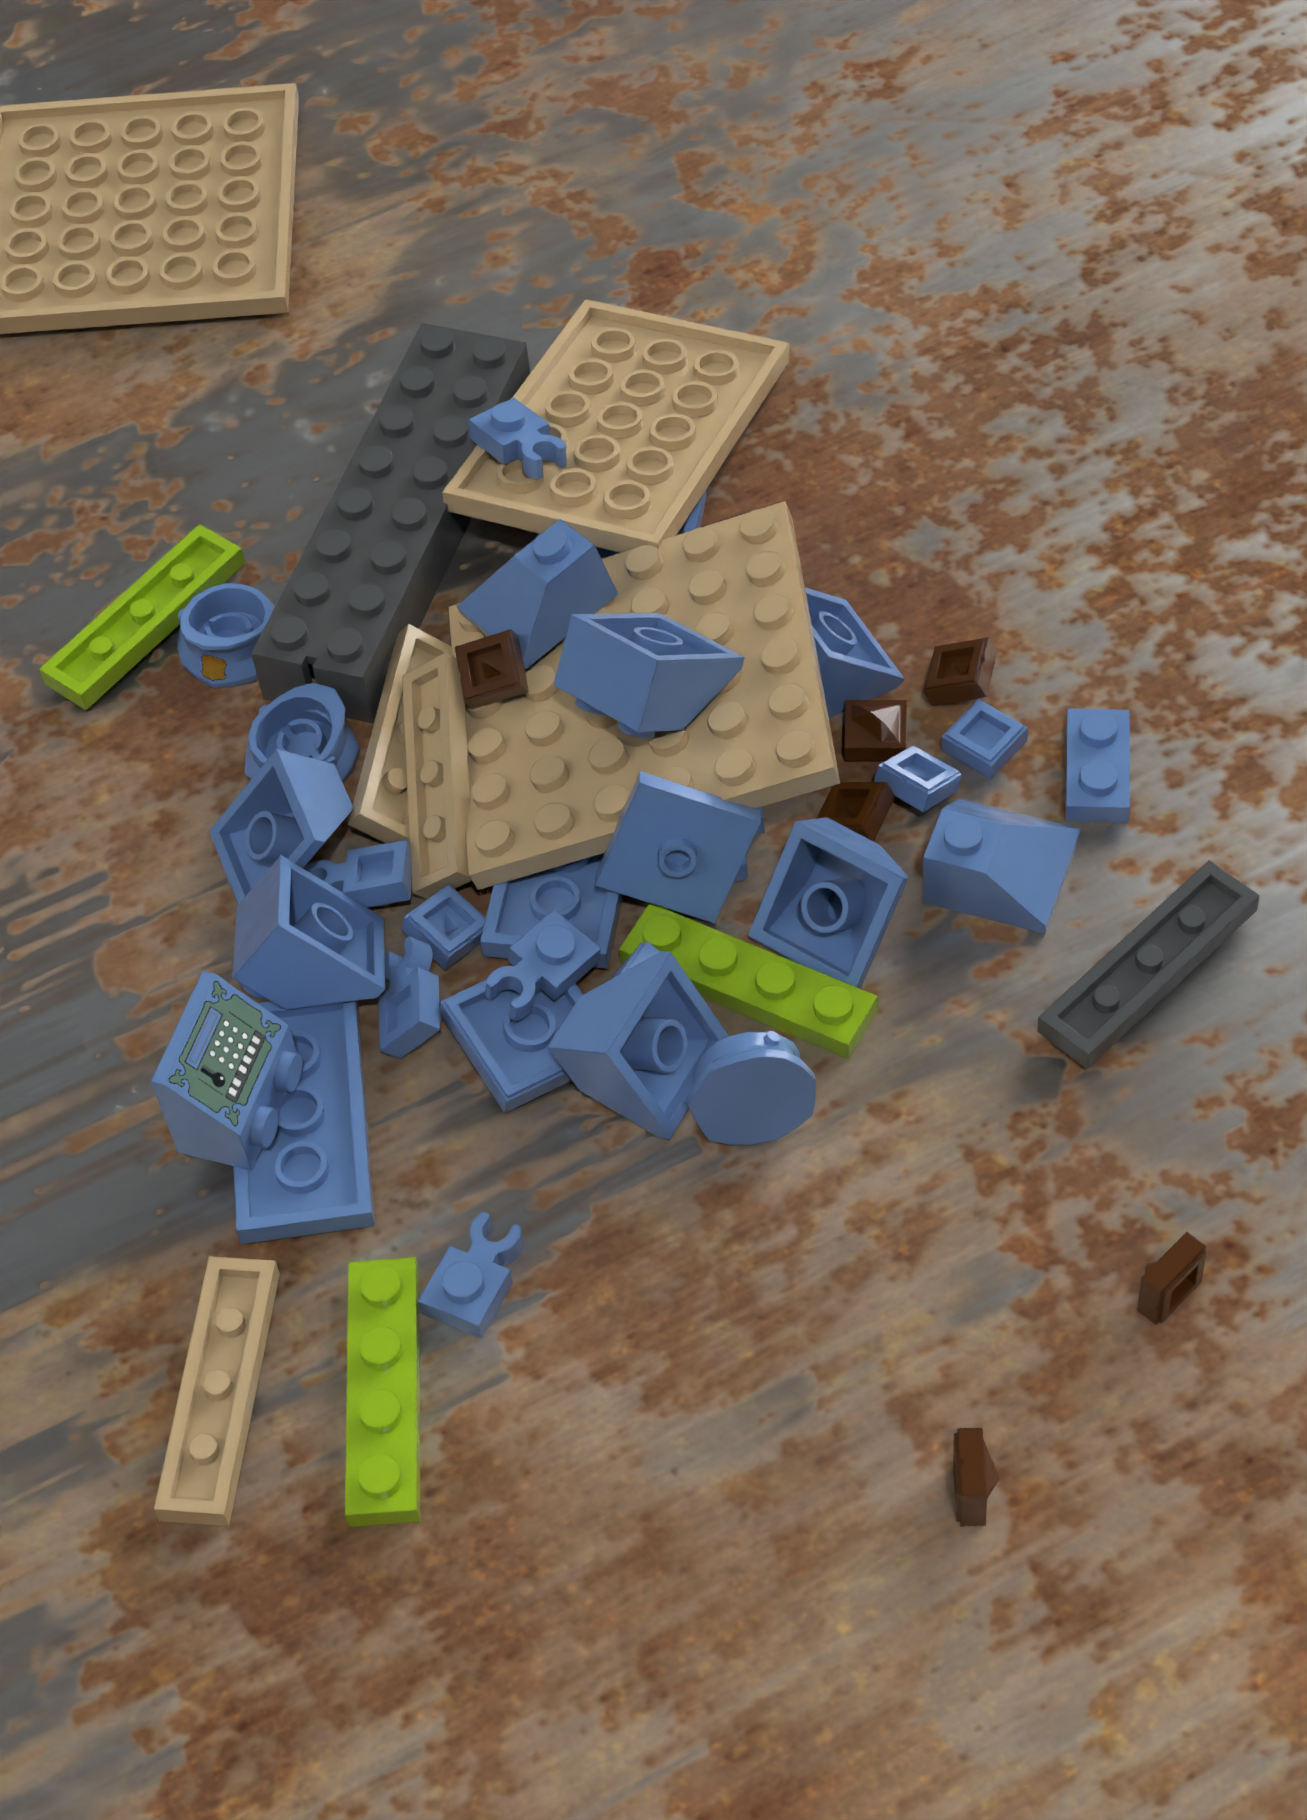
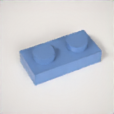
M1068 708L1066 723L1065 821L1128 823L1130 812V710Z

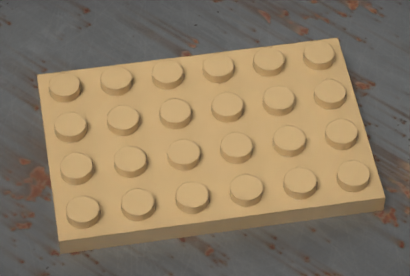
M585 299L512 397L550 424V435L564 441L566 444L567 466L560 468L552 461L543 460V478L536 480L524 473L522 461L519 459L504 465L477 445L443 490V503L448 504V512L540 534L561 519L594 544L595 547L619 553L642 545H652L659 549L663 539L677 535L789 363V342Z

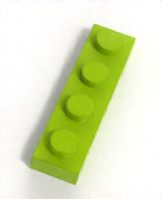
M197 525L39 668L44 685L84 710H87L180 625L178 613L181 609H185L193 597L207 588L224 584L246 564L242 548L203 525Z
M652 903L648 904L619 948L622 965L640 943L644 944L646 941L659 951L671 952L703 999L847 1059L851 1057L878 1011L877 995Z
M416 1257L348 1262L345 1517L349 1527L420 1522V1308L418 1304L420 1298V1269Z

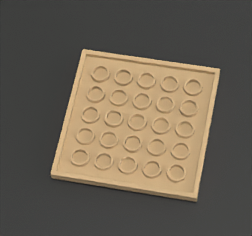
M296 83L0 105V334L288 313L299 108Z
M786 501L663 539L659 549L652 545H642L602 558L618 595L595 614L661 613L745 657L742 669L683 730L655 732L653 738L634 737L618 729L619 722L608 715L591 713L576 706L577 698L554 686L565 638L525 669L529 692L475 709L465 704L470 784L466 844L469 876L478 890L605 853L640 771L721 797L724 801L739 803L752 808L762 807L840 784L793 519ZM459 604L449 606L452 656L456 657V646L487 637L461 615L457 608Z

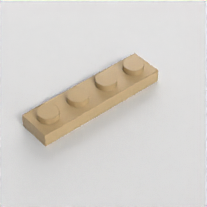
M408 624L398 633L353 802L354 809L351 811L348 825L384 843L407 840L410 844L402 676L445 652L452 655V646L411 624Z
M446 652L402 676L412 893L425 899H429L448 884L455 889L472 881L468 870L466 844L470 784L465 703L457 658Z
M208 1257L154 1511L159 1521L216 1526L230 1525L280 1276L275 1260Z

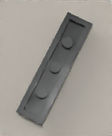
M1208 860L1038 1017L1037 1032L1088 1069L1257 911L1260 895Z

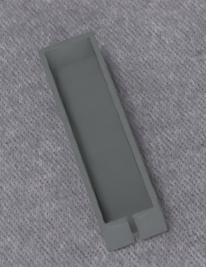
M421 323L251 653L264 700L273 701L295 687L312 683L308 667L309 663L313 664L317 684L337 690L346 708L345 718L374 723L398 633L408 624L419 629L472 519L469 516L448 512V504L443 503L442 495L443 490L477 446L469 438L468 419L493 408L499 403L512 399L530 374L526 342Z

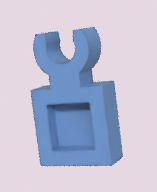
M516 398L499 403L493 408L468 419L469 438L504 465L519 459L522 461L524 473L530 478L536 480L543 478V460L552 461L560 468L567 466L566 444L564 441L550 435V424Z
M407 840L347 850L346 863L335 864L328 860H319L305 865L304 868L365 907L385 906L395 902L410 900L412 866L411 848Z
M553 909L509 947L508 961L513 966L500 967L489 975L486 980L485 997L492 1000L503 990L510 989L516 991L520 996L510 1003L509 1017L514 1022L521 1020L531 1012L537 992L542 990L554 1001L558 999L599 962L601 948Z
M411 936L405 939L404 957L392 952L385 954V977L390 980V989L378 997L380 1051L399 1059L440 1030L441 1021L438 975L429 972L433 958L432 948L430 944Z
M481 1212L477 1215L470 1226V1239L472 1243L468 1252L449 1246L418 1300L421 1314L482 1339L513 1284L510 1269L503 1266L512 1263L522 1252L524 1239L521 1226L513 1224L506 1238L498 1242H491L487 1240L493 1229L490 1214Z

